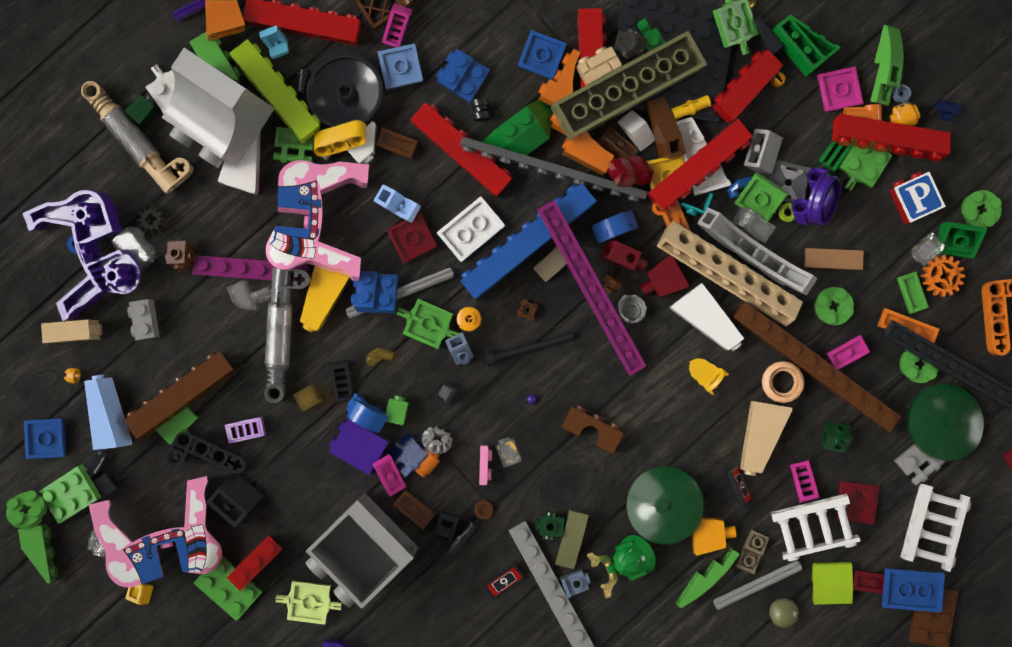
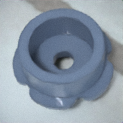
M900 84L899 88L895 87L892 91L894 94L893 99L896 102L906 103L909 100L908 98L911 97L910 88L904 84Z

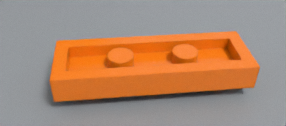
M886 308L883 309L877 327L886 329L889 321L894 320L932 343L935 342L939 329Z

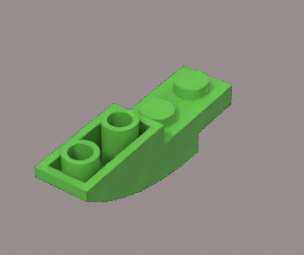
M884 25L874 62L880 65L870 102L889 106L893 87H900L903 70V43L899 29Z

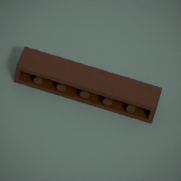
M220 351L218 353H211L204 363H198L190 369L191 372L186 376H179L172 386H166L158 392L159 395L154 399H147L140 409H134L126 415L127 418L123 421L136 439L142 441L236 373Z

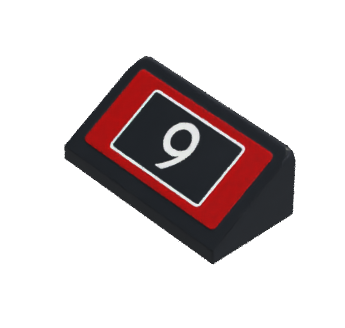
M734 466L725 470L738 505L741 507L747 506L752 501V497L739 467Z
M513 562L483 583V586L491 597L496 599L526 577L517 564Z

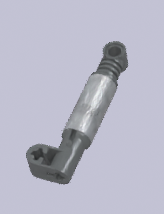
M273 267L271 301L268 303L267 310L268 324L265 367L269 371L267 373V376H269L267 381L269 382H266L264 392L266 400L270 403H278L286 396V383L283 382L286 381V378H284L286 374L284 372L289 368L290 330L292 324L290 295L291 289H303L310 285L312 276L305 269L281 270ZM292 271H294V277H298L302 274V277L305 278V281H303L300 284L299 280H295L294 285L292 286ZM272 388H277L280 391L279 397H274L271 394Z

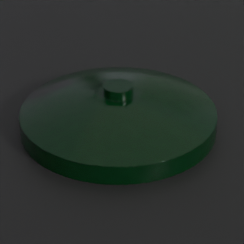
M938 384L924 389L913 399L907 414V427L913 443L923 454L939 461H953L966 457L978 446L983 435L984 419L979 404L970 393L952 384Z
M656 467L641 474L632 484L627 497V513L634 529L645 539L658 544H674L687 539L699 527L704 515V497L697 482L686 472L674 467Z

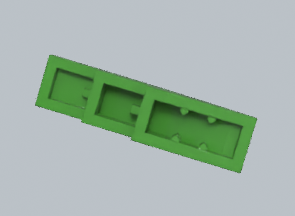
M730 547L721 563L713 559L703 575L696 571L677 600L676 604L678 607L683 608L710 589L728 571L740 554Z

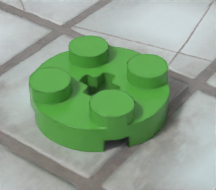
M976 191L964 199L961 213L964 215L968 225L990 227L1001 216L1002 202L990 191ZM984 205L986 212H983L981 215L977 207Z
M831 287L824 289L818 294L814 303V311L818 319L829 325L845 323L854 312L853 299L843 288ZM831 301L839 305L836 312L834 309H829V306L832 305Z
M907 351L902 354L900 369L910 381L925 383L937 376L939 371L937 368L924 362L922 369H919V366L915 365L919 358Z
M32 490L21 493L7 502V519L12 526L21 528V530L32 529L39 525L44 513L46 515L47 505L44 499ZM25 508H30L27 514L23 512Z

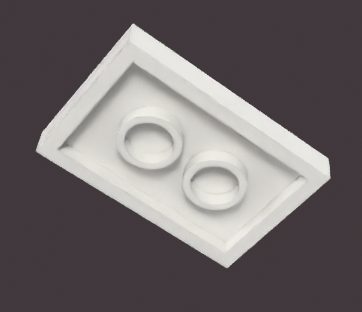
M480 196L440 229L437 234L459 261L463 262L504 228L505 225Z

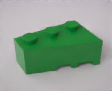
M792 15L786 17L772 30L774 35L783 44V51L805 77L841 48L837 44L834 45L827 41L823 35H818L810 30L809 26Z

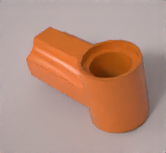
M882 105L845 107L843 114L882 121Z

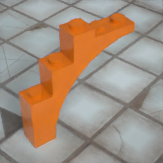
M573 49L570 54L566 53L562 61L565 64L562 71L558 69L553 80L549 79L547 84L543 82L538 91L541 94L538 100L552 106L556 101L573 93V76L575 65L580 55L579 51ZM553 113L550 118L552 121L550 127L565 135ZM588 132L570 142L566 138L562 145L564 149L562 155L600 175H604L607 172L610 161L614 158V155L603 149Z

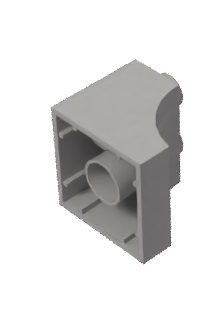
M183 48L171 67L175 78L174 91L169 106L162 116L164 120L174 126L169 135L188 148L194 140L204 146L198 155L219 168L223 160L237 167L274 111V108L186 48Z

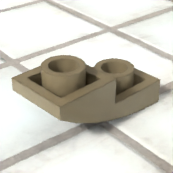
M556 246L548 255L534 265L533 269L546 282L563 268L566 262Z
M751 530L735 567L753 575L760 557L764 554L769 537Z

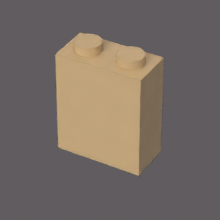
M77 320L41 324L43 343L100 340V335H102V325L99 324V320Z

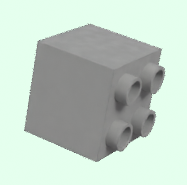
M364 493L306 550L311 556L306 561V565L320 579H323L328 574L338 584L334 593L344 605L350 608L356 603L362 609L414 558L418 546Z

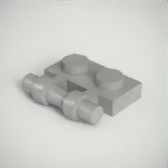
M915 444L894 460L905 475L908 476L914 472L916 476L911 481L915 486L920 482L924 483L931 473L937 472L941 465L946 462L934 460L926 456ZM927 461L929 466L921 471L919 466Z

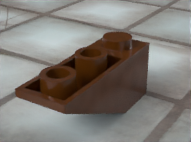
M665 97L647 101L646 104L659 157L669 159L685 154L682 134Z

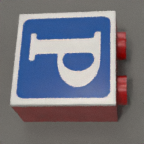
M920 171L910 176L912 180L907 182L904 179L893 184L894 188L889 190L904 224L911 223L946 207L930 172L922 174Z

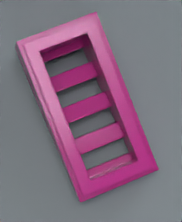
M399 4L393 5L382 43L393 47L401 46L412 9ZM393 19L402 22L403 25L393 22ZM391 27L396 28V29H398V30H401V32H397V31L392 30V29H390V28H391ZM388 34L399 37V39L396 40L388 37Z
M809 460L790 465L799 503L818 500L820 497ZM803 468H806V469H807V471H805V472H801V473H797V472H796V470H799V469H803ZM803 476L809 477V479L799 481L798 478ZM810 483V487L801 489L800 485ZM812 491L813 493L811 495L803 496V493Z

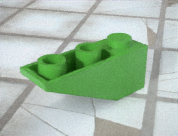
M205 32L190 41L199 58L238 84L242 83L239 79L242 75L236 66L232 67L229 62L232 60L227 50L223 51L220 47V44H222L220 38L207 41Z
M47 523L37 525L28 530L18 529L23 552L47 583L55 581L58 571L53 562L55 553L54 548L50 544L51 530L48 528Z

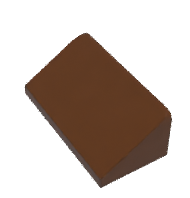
M611 126L597 142L603 149L614 155L613 159H629L636 156L639 152L635 146Z

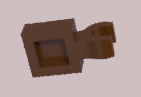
M607 272L602 280L605 282L604 290L609 294L614 289L619 291L623 285V282Z

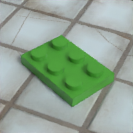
M82 464L39 491L58 524L102 498Z
M222 555L217 568L209 573L201 574L194 584L234 620L238 621L263 590L251 581L240 592L226 578L236 567Z

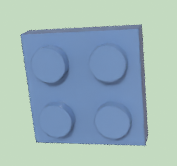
M415 43L378 51L386 90L423 82Z

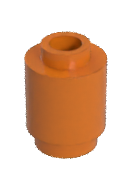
M425 449L415 461L413 470L425 478L440 462L438 459L440 455Z

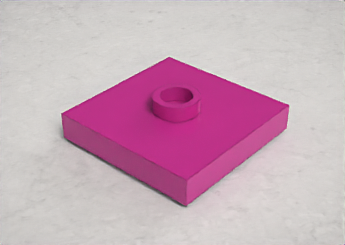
M856 66L817 75L825 112L864 104Z

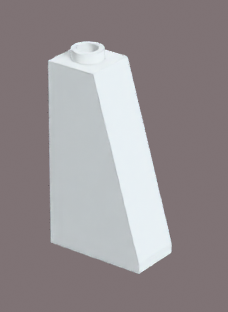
M261 131L237 167L224 161L218 182L258 195Z
M702 283L670 306L673 312L725 350L732 349L734 351L742 345L740 341L744 339Z

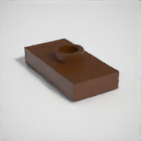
M383 127L376 143L377 147L411 160L418 145L417 140Z

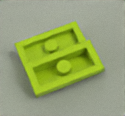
M813 563V604H852V563Z

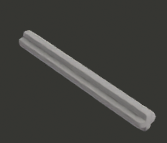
M796 560L714 599L713 603L716 609L720 610L801 571L802 566Z

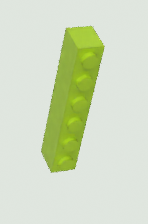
M247 39L229 53L232 60L268 104L274 108V111L302 145H304L314 137L316 132L321 131L319 126L321 122L314 114L312 116L307 111L309 108L303 100L299 101L295 97L297 95L295 90L291 86L287 87L284 84L285 79L280 72L277 71L275 73L270 60L267 57L263 58L260 55L261 50L255 43L251 44Z

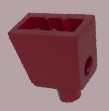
M606 241L599 258L626 270H635L636 268L644 271L648 263L647 260L640 258L641 252L617 241Z
M671 255L647 272L646 277L649 281L640 286L645 296L655 291L657 297L689 287L674 257Z

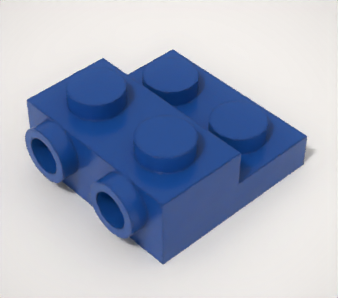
M456 49L455 52L451 51L446 61L449 63L446 68L439 70L436 76L438 78L437 82L440 86L471 103L489 74L490 69L476 62L472 57L459 49Z
M360 271L359 280L353 281L356 293L351 296L352 306H354L357 312L395 313L398 275L378 274L377 271Z

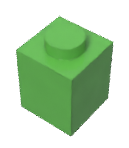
M395 395L394 399L389 398L386 422L399 425L405 424L409 402L405 401V397Z

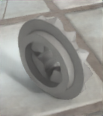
M437 426L435 428L429 427L427 431H424L422 443L430 452L441 454L451 448L453 439L450 437V433L445 432L444 428L441 430ZM434 437L441 438V441L434 440Z

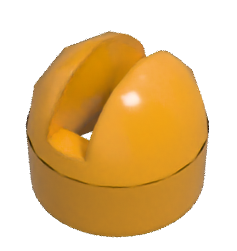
M778 71L769 81L776 88L781 87L785 83V75ZM775 75H777L782 80L781 83L778 80V78L775 77Z
M69 368L64 372L67 373L66 377H64L67 382L74 384L79 382L81 373L78 368Z

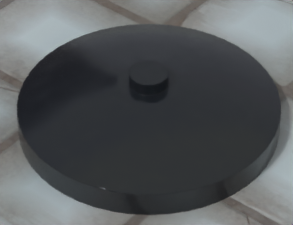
M339 54L324 60L314 69L307 84V101L313 114L327 127L331 128L356 120L367 124L376 116L381 108L384 98V87L378 71L369 61L352 54Z

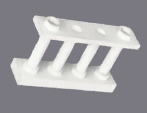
M920 483L900 557L912 562L917 556L942 563L941 569L950 572L956 563V557L954 556L966 512L971 507L970 497L960 495L959 500L934 493L932 486ZM936 501L957 507L955 517L950 518L929 512L927 509L929 502ZM929 519L952 526L950 536L947 537L925 531L922 528L924 520ZM925 538L947 544L944 556L919 549L917 546L919 539Z
M847 493L771 512L773 522H778L781 525L787 547V552H782L784 560L794 561L798 560L799 556L843 545L846 548L857 545L856 542H860L858 535L852 536L845 511L846 505L850 504ZM835 508L838 511L845 538L833 540L826 516L827 509ZM814 512L819 516L825 538L824 543L814 545L807 521L808 514ZM797 517L799 519L806 547L795 549L788 525L789 518Z

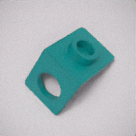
M708 194L702 210L685 203H681L680 207L687 210L686 213L689 215L697 216L699 214L703 216L709 207L713 194Z

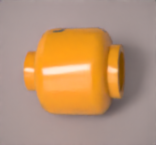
M910 102L895 106L892 109V115L889 117L892 123L915 126L918 123V119H920V114L915 104L912 105Z
M469 306L459 311L457 324L464 331H475L481 325V314L476 308Z

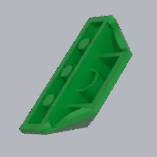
M537 100L496 128L482 143L527 156L549 140L550 126L552 124L550 118L553 112L546 103Z

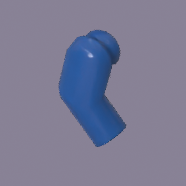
M752 177L738 179L728 187L727 193H729V197H738L740 195L738 190L745 188Z

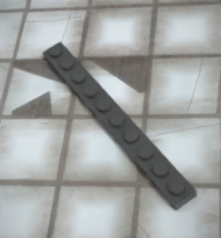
M462 137L459 147H463V151L468 153L480 152L482 157L488 159L493 157L500 158V162L510 165L511 162L517 163L519 168L525 170L534 168L537 169V173L542 175L550 173L554 174L555 178L566 181V179H571L577 185L581 183L584 186L585 184L591 185V189L603 192V189L608 190L610 195L621 197V195L628 196V200L633 202L646 199L647 191L630 186L619 187L615 182L469 138Z

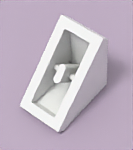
M633 110L617 122L640 151H643L655 141L647 122Z

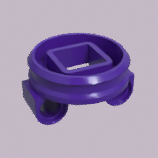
M813 168L807 173L809 187L812 191L809 200L796 199L792 203L791 208L794 220L797 223L803 225L817 223L819 226H823L830 221L836 210L840 197L841 183L837 176L828 174V170Z

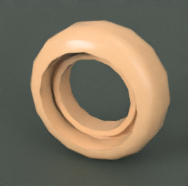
M775 362L763 373V390L767 397L775 402H792L800 396L804 388L803 373L799 367L791 362ZM779 371H787L793 377V387L787 393H779L773 387V377Z

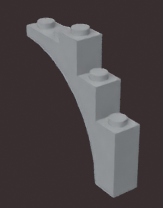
M707 208L697 223L720 245L734 251L746 263L760 269L772 281L783 286L786 285L805 295L808 294L817 281L814 275L771 252L741 231L721 213L713 209Z

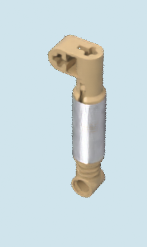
M87 81L82 85V96L99 113L102 123L105 124L117 141L127 150L138 166L145 168L165 194L173 191L192 175L193 166L184 158H176L166 165L160 158V153L146 135H144L120 105L113 103V100L110 99L102 86L93 81ZM96 88L97 93L95 96L90 97V90ZM181 164L184 166V172L179 171ZM172 169L178 171L179 178L173 174Z

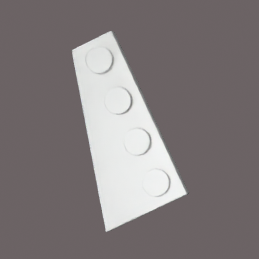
M692 117L676 121L682 134L686 151L683 154L685 162L707 145ZM721 167L713 175L709 172L704 176L706 181L700 186L693 185L691 188L693 195L697 196L731 186V183L726 178Z

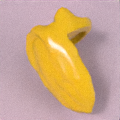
M697 358L690 361L689 371L691 376L700 385L704 386L707 392L714 395L712 390L720 384L724 376L729 374L724 369L717 368L705 359Z

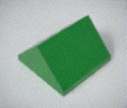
M955 222L942 223L939 228L936 253L974 259L987 228Z

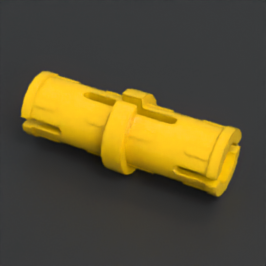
M708 95L671 108L674 119L677 120L711 107V101Z

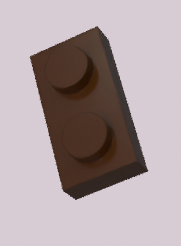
M407 490L402 493L393 505L422 529L425 528L435 515L431 509Z

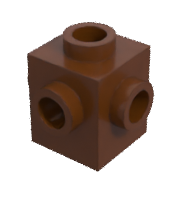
M187 241L168 242L167 252L165 253L166 264L175 271H185V268H192L195 260L194 246Z

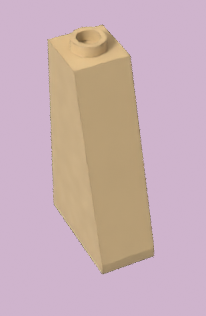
M751 401L740 469L745 470L744 474L756 476V472H763L792 412V408Z

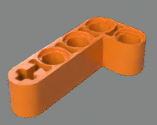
M1012 279L989 281L982 286L986 344L988 352L992 355H1006L1010 351L1006 297H1012V292L1009 289ZM991 285L996 287L995 294H992L990 291ZM993 304L998 306L996 314L992 311ZM995 323H998L1000 326L998 333L994 331ZM996 345H1001V348L996 349Z

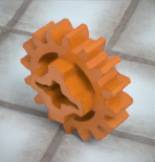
M941 255L940 259L938 256L933 257V261H927L929 267L922 268L926 271V274L921 275V277L926 278V281L922 284H928L926 290H934V296L938 295L939 292L940 297H945L946 293L948 296H951L953 291H959L958 285L964 284L960 281V278L965 277L964 274L960 273L964 268H958L960 262H952V256L948 257L947 260L946 255ZM945 264L949 265L952 269L947 268ZM945 273L946 276L941 279L940 276ZM934 283L940 284L941 288L937 287Z

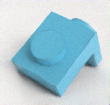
M277 25L259 32L261 40L269 48L272 59L289 53L287 38Z

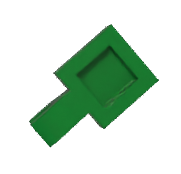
M646 19L638 22L637 26L644 35L639 40L647 53L666 43L657 28L651 31Z

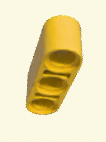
M356 120L316 132L314 135V153L317 156L325 157L364 145L366 143V124Z

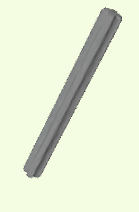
M444 269L399 287L396 300L453 278L454 273L452 269ZM354 306L346 309L349 318L365 313L357 312Z

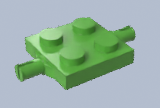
M725 0L726 3L721 8L713 10L724 48L739 44L742 55L748 54L750 51L747 41L751 37L758 35L748 0Z
M852 146L839 166V169L850 178L844 188L852 191L857 182L872 188L892 155L887 151L877 152L875 149H859L857 146Z
M420 299L417 300L410 312L399 307L398 310L405 314L400 312L396 314L407 319L403 332L404 335L436 349L439 348L441 341L446 336L451 338L453 337L451 333L454 335L459 334L449 329V323L453 316L452 313Z

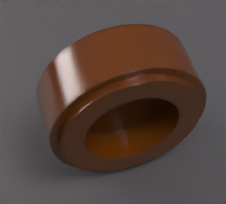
M488 500L478 501L474 507L475 515L479 519L490 518L493 514L492 503Z

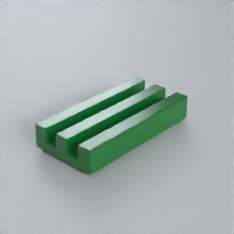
M831 141L817 162L830 171L835 172L852 145L846 146L837 161L831 166L830 164L843 147L838 145L828 161L825 162L824 159L835 145V142Z

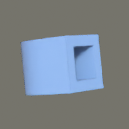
M382 185L373 200L383 208L410 223L413 222L421 208L417 203L385 185Z

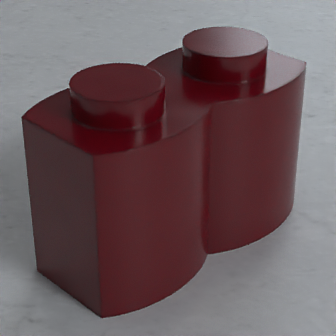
M634 156L629 159H613L610 161L607 171L619 187H628L633 184H648L651 182L654 170L644 157Z

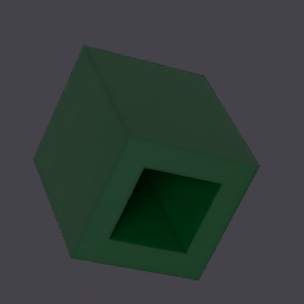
M139 94L125 112L144 127L159 109L154 106L156 102L148 95L143 97Z

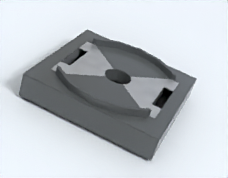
M776 160L769 180L789 192L788 196H791V198H785L783 202L793 203L796 199H805L808 186L807 173L811 168ZM786 168L795 169V170H797V172H796V171H792V170H788V169H786ZM786 179L791 180V186L785 185Z

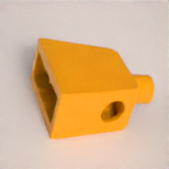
M703 517L699 527L692 534L693 553L701 555L726 548V539L736 538L735 526L724 527V521L720 518Z

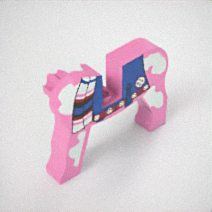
M298 160L290 162L283 167L278 179V212L309 216L304 218V228L275 226L266 245V256L274 267L281 270H290L307 263V265H315L330 272L342 273L353 281L359 280L360 257L318 242L322 226L321 195L349 183L356 184L361 188H367L369 165L340 161L320 165Z
M207 476L187 481L184 527L157 531L134 542L111 520L110 500L89 505L95 535L104 547L107 573L113 582L122 587H134L163 577L157 546L160 545L161 549L173 546L174 541L176 542L182 572L206 574L217 568L222 559V549L218 541L207 531L205 526V488L208 483Z

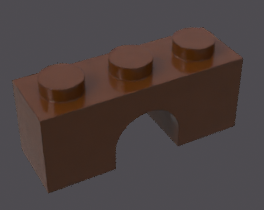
M579 405L576 408L571 406L561 427L578 436L586 426L596 427L598 439L595 445L613 454L624 434L620 431L621 427L612 422L610 425L603 423L604 418L596 414L593 416L586 414L587 410Z

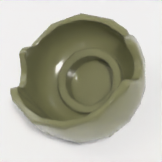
M781 598L771 604L769 615L774 625L780 628H788L797 622L799 610L792 600Z

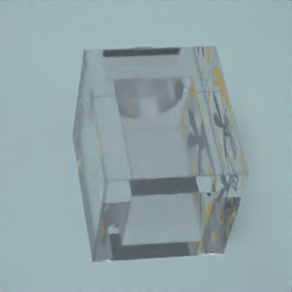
M930 232L914 245L911 253L913 258L924 266L941 253L945 245Z
M508 436L498 440L499 444L496 445V449L504 468L522 461L514 438L509 439Z

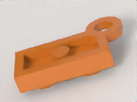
M678 200L674 201L676 205L668 212L666 209L662 212L658 211L653 203L652 211L656 215H662L667 227L674 221L690 231Z

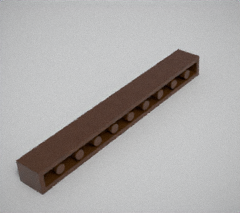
M742 302L731 316V319L799 367V369L883 431L891 432L900 420V415L747 302Z

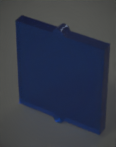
M409 433L399 443H395V447L388 453L392 457L397 469L406 478L416 468H420L419 465L428 457L426 451Z

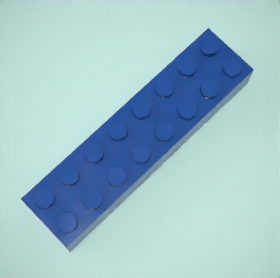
M582 183L579 186L574 184L570 187L564 198L559 196L555 199L568 225L596 203L595 198ZM539 213L536 216L538 219L534 222L529 220L522 226L523 231L519 234L514 232L507 238L508 243L503 247L500 244L491 251L493 255L488 259L483 257L476 263L477 268L473 271L468 269L461 275L463 278L460 280L475 300L552 239Z

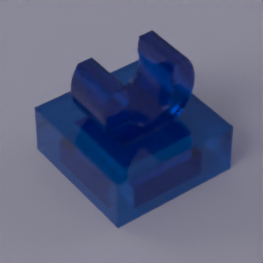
M938 100L936 106L942 111L940 118L943 121L951 122L952 113L960 114L961 106L958 103Z

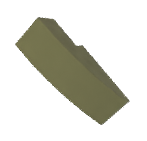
M569 509L555 565L574 569L589 516L587 513Z

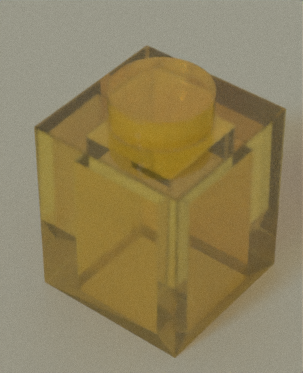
M313 385L293 395L303 412L322 402Z

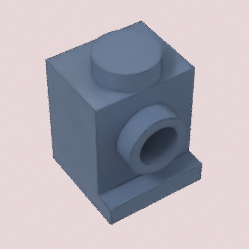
M463 332L445 340L456 365L467 364L474 357ZM460 342H463L462 344H460V345H458V346H456V347H452V346H454V345H456V344H458V343H460Z
M582 569L560 577L568 598L589 590L588 584H591L588 574H583ZM576 580L580 581V586L578 587L573 585Z

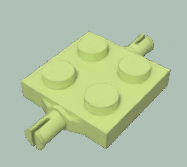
M293 580L288 596L276 595V603L287 604V620L325 625L328 611L330 609L341 611L342 602H331V585Z

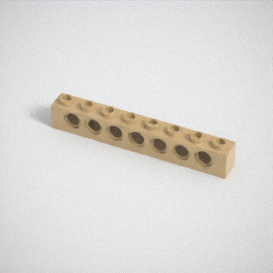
M672 221L665 229L657 247L787 327L796 319L803 303L796 296L786 292L762 275L757 274L746 265L741 264L730 255L725 254L714 245L709 244L698 235L685 229L682 225Z

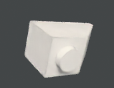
M373 121L366 126V143L360 147L347 150L359 164H368L374 159L377 126Z

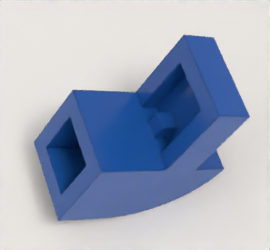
M632 210L617 214L591 226L598 244L639 228Z
M356 393L349 401L346 409L349 412L347 415L349 419L359 426L376 433H380L388 418L381 408L368 404L361 395Z

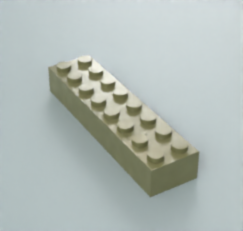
M687 31L556 101L551 106V109L570 142L703 70L707 63L690 32Z

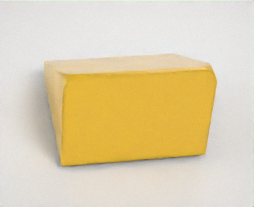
M143 583L134 587H128L126 599L139 605L149 604L153 586Z

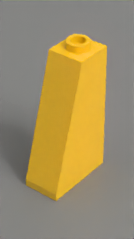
M314 266L300 322L304 324V329L311 333L314 330L319 332L351 278L342 273L330 272Z

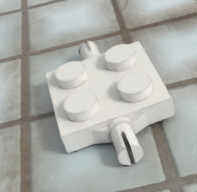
M156 64L151 70L157 78L146 86V89L162 112L165 113L173 95L175 78L172 70L163 73L158 64Z

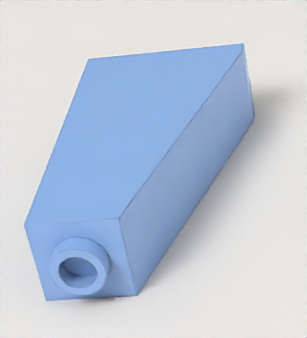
M104 375L92 376V380L84 381L93 450L132 445L128 427L123 421L125 417L112 377L104 378Z

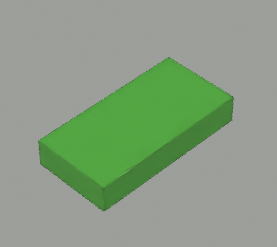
M917 272L897 278L909 314L929 308Z

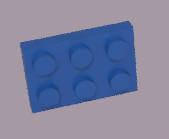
M885 568L882 607L942 613L945 574L942 572Z

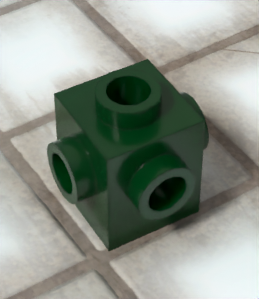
M827 422L822 433L823 449L846 452L848 446H851L853 442L850 426Z
M545 511V514H541V518L536 521V530H539V535L547 540H554L555 537L563 538L564 516H558L557 512ZM552 523L553 526L548 528L547 524Z

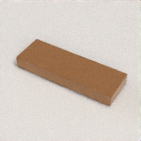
M805 248L804 268L863 270L864 251Z

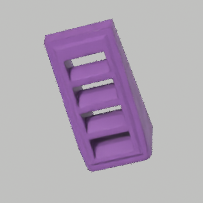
M263 416L225 425L229 444L267 435ZM254 422H256L258 430L256 434L253 427ZM246 424H249L251 435L247 433ZM240 425H242L243 434H244L243 437L240 436V431H239V426H240ZM231 427H235L237 438L233 439Z

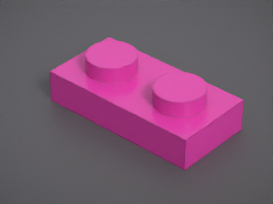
M858 335L827 352L826 355L831 365L838 370L870 351L861 335Z
M389 454L372 464L389 497L406 487Z

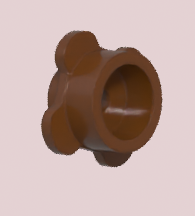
M523 299L521 307L517 311V316L525 317L528 321H532L535 318V311L539 307L536 303L532 304L528 300Z

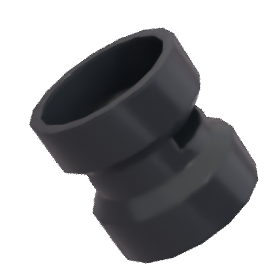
M489 99L471 101V108L474 110L472 114L473 121L492 119L491 112L488 109L490 106Z

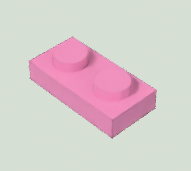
M488 445L480 446L479 485H487V480H491V469H488V461H492V450H488Z

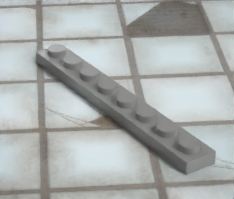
M526 521L509 529L514 542L572 647H594Z

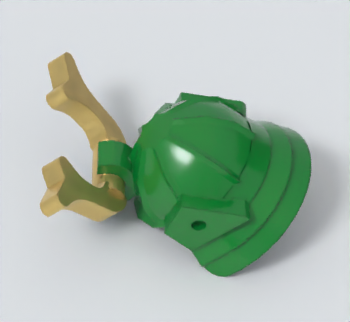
M636 535L627 536L622 540V543L615 546L616 552L613 555V562H611V558L607 555L596 556L593 553L587 554V557L591 560L592 567H596L599 562H602L607 569L609 582L601 584L605 598L611 597L612 588L618 580L616 571L619 572V575L627 576L629 580H635L653 571L655 555L651 546L643 538Z

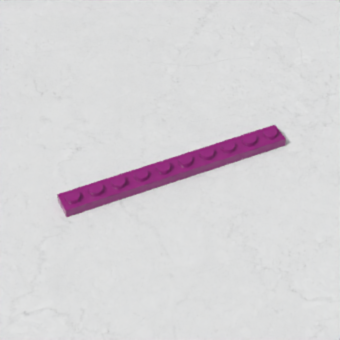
M555 200L538 208L537 212L628 375L630 376L646 367Z

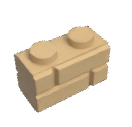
M604 46L595 52V56L591 58L586 56L578 61L577 71L585 85L622 67L612 47L606 48Z

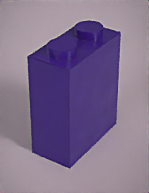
M351 419L343 420L339 427L341 431L339 436H334L329 444L331 447L329 452L370 475L374 469L372 464L380 459L390 441L374 431L359 426Z

